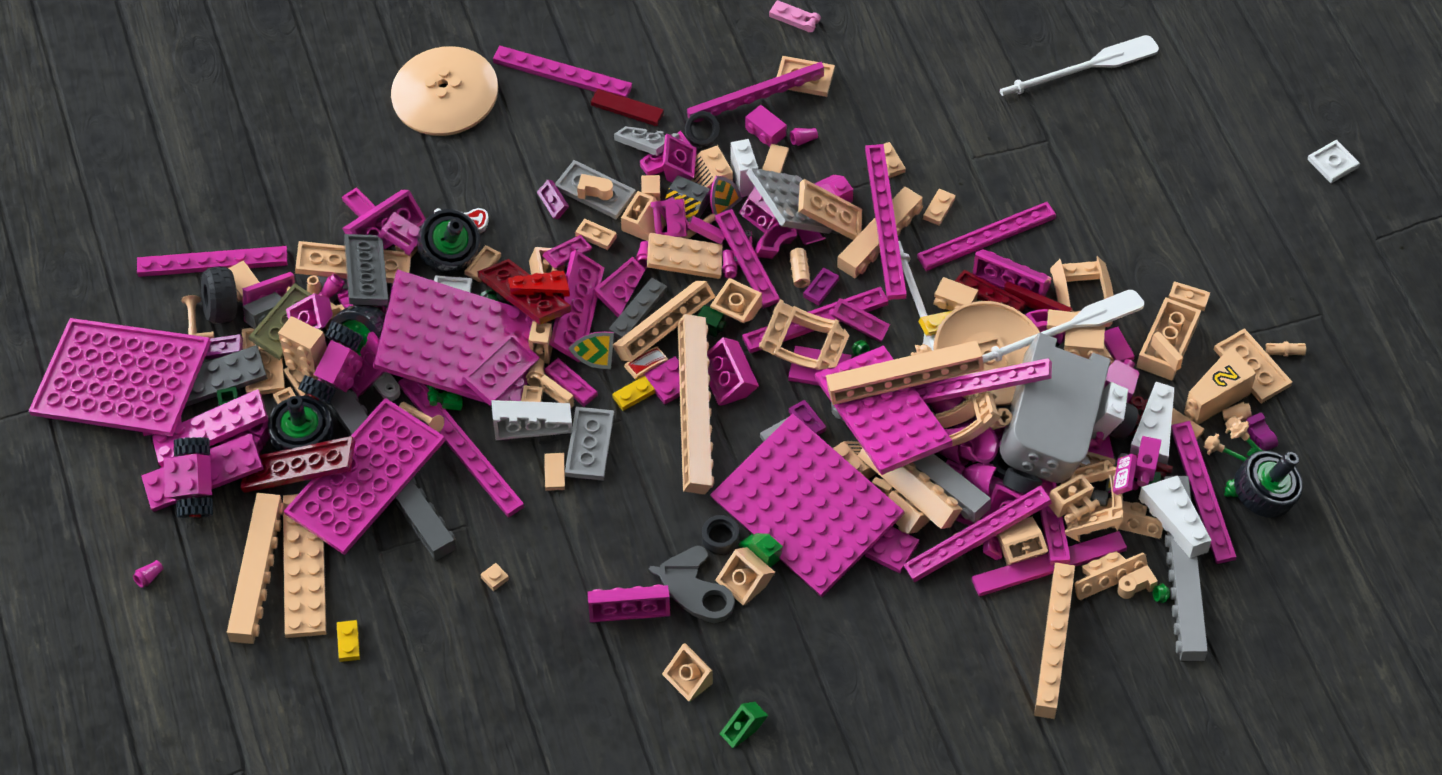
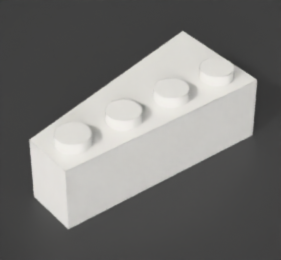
M1155 382L1131 443L1130 454L1138 455L1142 436L1161 439L1158 462L1167 465L1174 387Z
M491 400L496 440L572 432L570 403Z
M1178 475L1141 487L1139 495L1141 503H1145L1150 509L1149 512L1158 518L1166 531L1172 534L1175 542L1189 558L1209 551L1211 538Z

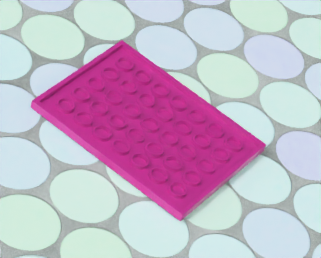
M397 269L373 368L486 403L462 381V378L511 332L529 347L528 340L532 321L534 320L517 307ZM528 371L497 400L521 401L524 385H527L526 375Z
M70 318L30 406L29 413L32 416L173 436L211 340L209 337Z
M793 413L710 494L712 499L751 534H770L783 546L782 554L779 557L780 560L821 597L905 514L904 510Z

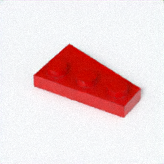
M552 271L543 274L535 273L508 278L511 294L535 295L537 292L546 293V296H553L554 293H563V296L570 297V290L564 271Z

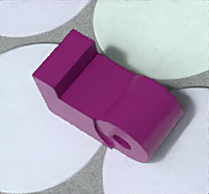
M1262 412L1246 419L1249 422L1247 433L1263 451H1268L1278 446V439L1266 424Z

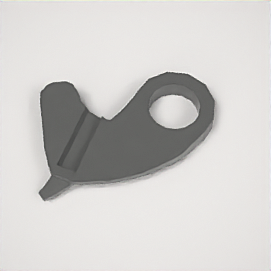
M694 546L668 559L660 567L650 566L649 571L659 577L664 586L668 585L671 597L691 615L711 623L725 621L732 615L735 605L732 592L724 585L696 578L699 566L708 558V553L704 547ZM709 595H719L725 599L727 605L721 611L712 612L703 606V600Z

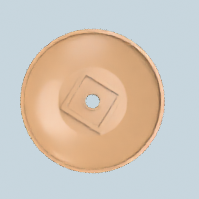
M439 47L416 55L400 69L392 85L391 98L396 114L411 129L433 136L453 135L474 127L490 113L498 95V80L491 64L480 54L461 47ZM441 84H448L445 88L439 87Z
M977 301L962 305L945 317L935 335L933 351L977 341L981 354L984 355L990 353L991 348L994 346L1000 349L1036 335L1040 331L1027 316L1013 307L998 302ZM1029 346L1003 355L1001 361L997 362L993 359L983 363L984 370L973 373L1022 364L1025 352ZM1016 386L992 390L997 396L994 400L995 406L1010 405ZM966 395L962 397L968 399L972 395Z

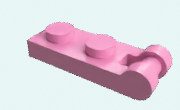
M778 0L769 12V17L807 32H813L816 27L815 24H818L821 20V16L817 13H809Z

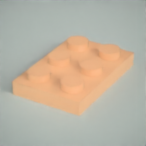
M782 56L777 77L819 62ZM822 63L824 66L823 77L816 81L806 82L799 87L789 88L788 90L827 97L835 65Z

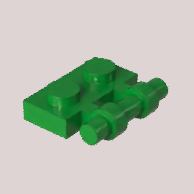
M427 385L429 388L427 398L431 406H436L437 402L442 403L443 409L461 410L462 395Z

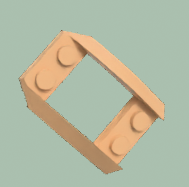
M1098 256L1095 262L1062 264L1059 259L1050 268L1057 300L1061 304L1070 307L1066 282L1100 279L1104 299L1114 296L1106 263ZM1113 321L1106 323L1105 327H1110Z
M780 299L773 311L762 341L759 343V348L800 366L818 370L834 368L838 364L849 334L845 329H842L838 323L839 320H830L816 316L795 306L792 307ZM791 322L828 334L818 360L798 355L781 347Z
M993 391L982 392L978 395L973 394L966 401L948 411L938 414L932 412L943 428L958 425L977 416V420L955 434L949 435L953 446L974 439L1002 417L997 412L994 402L997 396Z
M1109 460L1078 468L1071 478L1061 482L1062 485L1081 474L1089 483L1110 478L1112 492V508L1083 515L1076 522L1067 523L1065 521L1067 525V530H1065L1066 536L1080 542V535L1107 529L1114 525L1118 531L1123 520L1122 494L1116 495L1113 493L1116 467Z

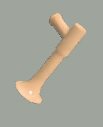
M196 295L183 297L181 301L188 307V334L214 338V331L197 333L195 310L196 305L201 302V298Z
M402 402L399 405L400 408L427 423L429 427L437 432L442 430L444 418L441 415L432 418L406 402Z

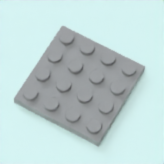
M750 168L746 172L781 226L827 234L831 233L833 229L798 212L799 190L802 178L797 175Z

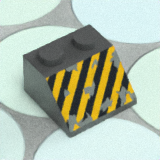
M677 175L668 189L665 200L671 197L675 200L684 199L686 219L690 223L692 216L700 218L709 205L710 189Z

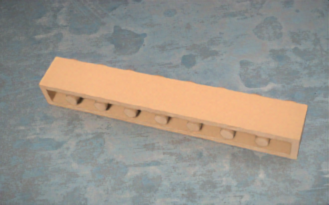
M977 341L826 375L827 388L832 404L835 405L984 370L983 357Z
M257 493L227 629L230 642L254 644L255 637L259 635L260 626L258 621L263 617L262 602L266 601L267 589L265 588L266 583H270L271 573L269 569L274 564L273 549H276L278 545L276 535L281 530L280 516L283 515L285 503H282L280 495Z
M1055 563L1034 716L1055 719L1075 565Z

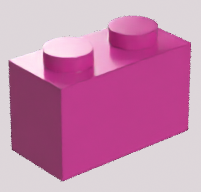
M762 105L748 114L745 120L747 131L754 134L763 144H767L769 147L771 144L776 145L786 136L787 125Z

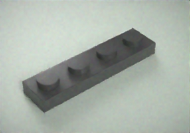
M651 278L611 325L609 332H614V336L621 339L634 329L665 294L667 286Z

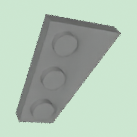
M625 126L614 134V140L657 156L664 151L665 135L662 131L647 133L646 129ZM672 134L673 137L679 139V134Z

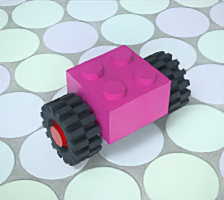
M333 321L325 334L326 337L332 340L314 373L318 380L305 375L298 387V390L326 404H330L336 392L332 387L347 393L348 389L352 387L354 377L361 369L364 359L354 352L361 343L363 336Z
M207 437L175 439L174 457L163 459L165 498L178 500L176 501L178 518L213 516L212 499L198 498L212 495L210 456H208L210 455V439Z

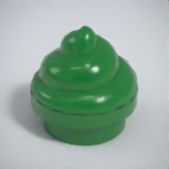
M1234 479L1228 480L1224 496L1238 497L1234 487Z

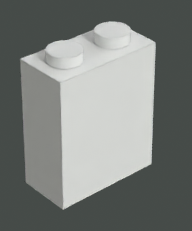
M749 139L731 142V170L733 171V178L741 196H749L755 186L746 172L750 168L758 169Z
M1112 382L1103 389L1091 439H1095L1097 432H1103L1104 440L1124 420L1128 389Z

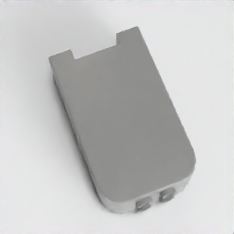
M1038 333L1025 352L1022 364L1049 358L1052 362V378L1016 386L1010 407L1012 420L1005 426L1000 444V453L1002 459L1015 469L1050 482L1061 483L1071 478L1088 453L1111 359L1094 352L1089 359L1055 347L1056 338Z

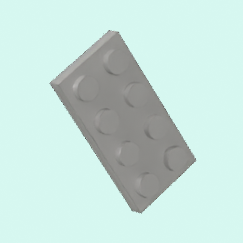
M573 160L555 183L561 193L616 220L636 194L635 189ZM581 174L606 178L612 181V198L601 200L599 197L587 195L585 199L578 198L577 187Z
M576 407L565 477L604 480L614 410Z

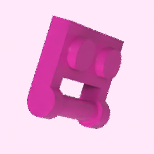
M684 199L651 202L655 234L673 237L688 236ZM660 207H665L667 232L662 233Z
M393 212L379 232L378 237L388 240L405 251L406 255L410 256L417 245L420 228Z

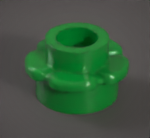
M859 340L854 343L852 351L854 356L857 357L869 352L870 347L866 341Z
M1163 583L1154 586V600L1161 603L1166 602L1170 597L1169 588Z

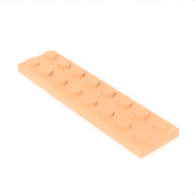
M298 494L283 495L284 510ZM283 512L285 637L326 635L324 541L286 516Z

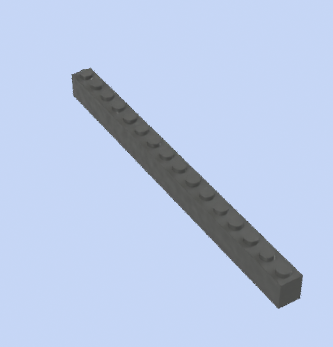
M332 387L336 392L330 404L327 405L350 437L367 419L368 411L364 405L360 406L358 403L359 399L354 391L351 392L348 389L347 393ZM413 477L393 501L432 558L436 561L456 550L454 543L456 538L452 531H447L445 521L441 516L438 517L436 515L434 505L431 502H427L423 489L417 488L415 485L417 484L416 480Z

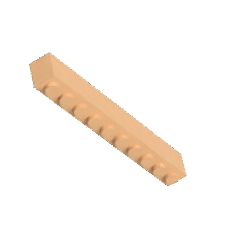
M684 314L678 322L683 491L706 494L714 484V477L712 476L713 459H711L713 443L710 442V435L712 433V425H710L711 408H709L711 392L708 391L710 375H708L710 361L707 358L709 342H707L706 338L708 326L706 325L705 317Z

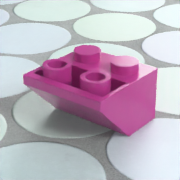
M754 187L739 214L765 233L778 220L756 187Z

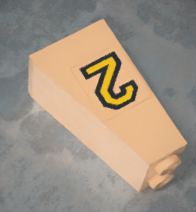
M1230 347L1189 391L1184 413L1187 418L1198 425L1251 394L1256 372L1233 347Z

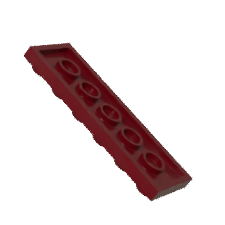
M510 259L477 271L480 280L539 325L572 312L571 305L555 293L553 296H546V293L537 292L535 295L511 294L508 278L530 274Z
M351 436L260 455L264 470L243 477L240 488L245 493L351 471L356 441Z

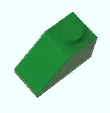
M751 534L739 543V547H748L769 567H772L780 560L779 557L782 554L783 546L770 534Z
M756 702L741 704L720 732V735L732 748H735L755 733L768 715Z

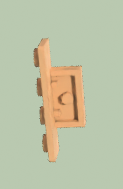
M1112 498L1108 499L1107 507L1099 506L1095 508L1094 512L1112 508ZM1123 501V520L1119 527L1120 530L1158 539L1161 538L1163 531L1162 523L1158 518L1146 516L1147 506L1137 502Z
M1116 551L1082 566L1083 573L1087 577L1074 583L1077 598L1082 600L1119 583L1123 576L1147 566L1146 555L1140 553L1125 559Z

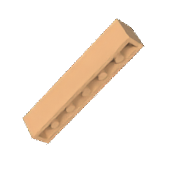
M904 187L892 199L898 236L904 226L907 227L912 218L918 215L923 208V197L907 187ZM875 218L838 256L837 267L853 278L863 274L869 263L874 262L880 253Z
M707 281L693 282L615 342L613 347L621 361L632 362L675 329L684 314L693 315L715 298Z
M862 448L858 456L939 528H950L962 511L958 501L948 497L944 493V489L939 485L933 484L928 475L918 471L913 462L881 475L865 450Z

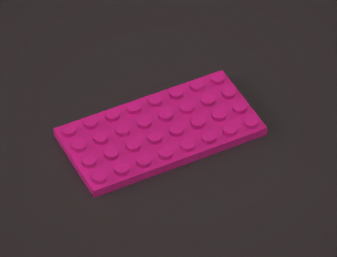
M881 346L839 363L834 368H827L815 373V379L831 401L826 375L894 359L887 349ZM913 386L834 405L881 475L953 446L952 439Z
M386 398L351 435L356 441L351 471L312 479L284 510L286 516L344 555L446 441L445 436Z

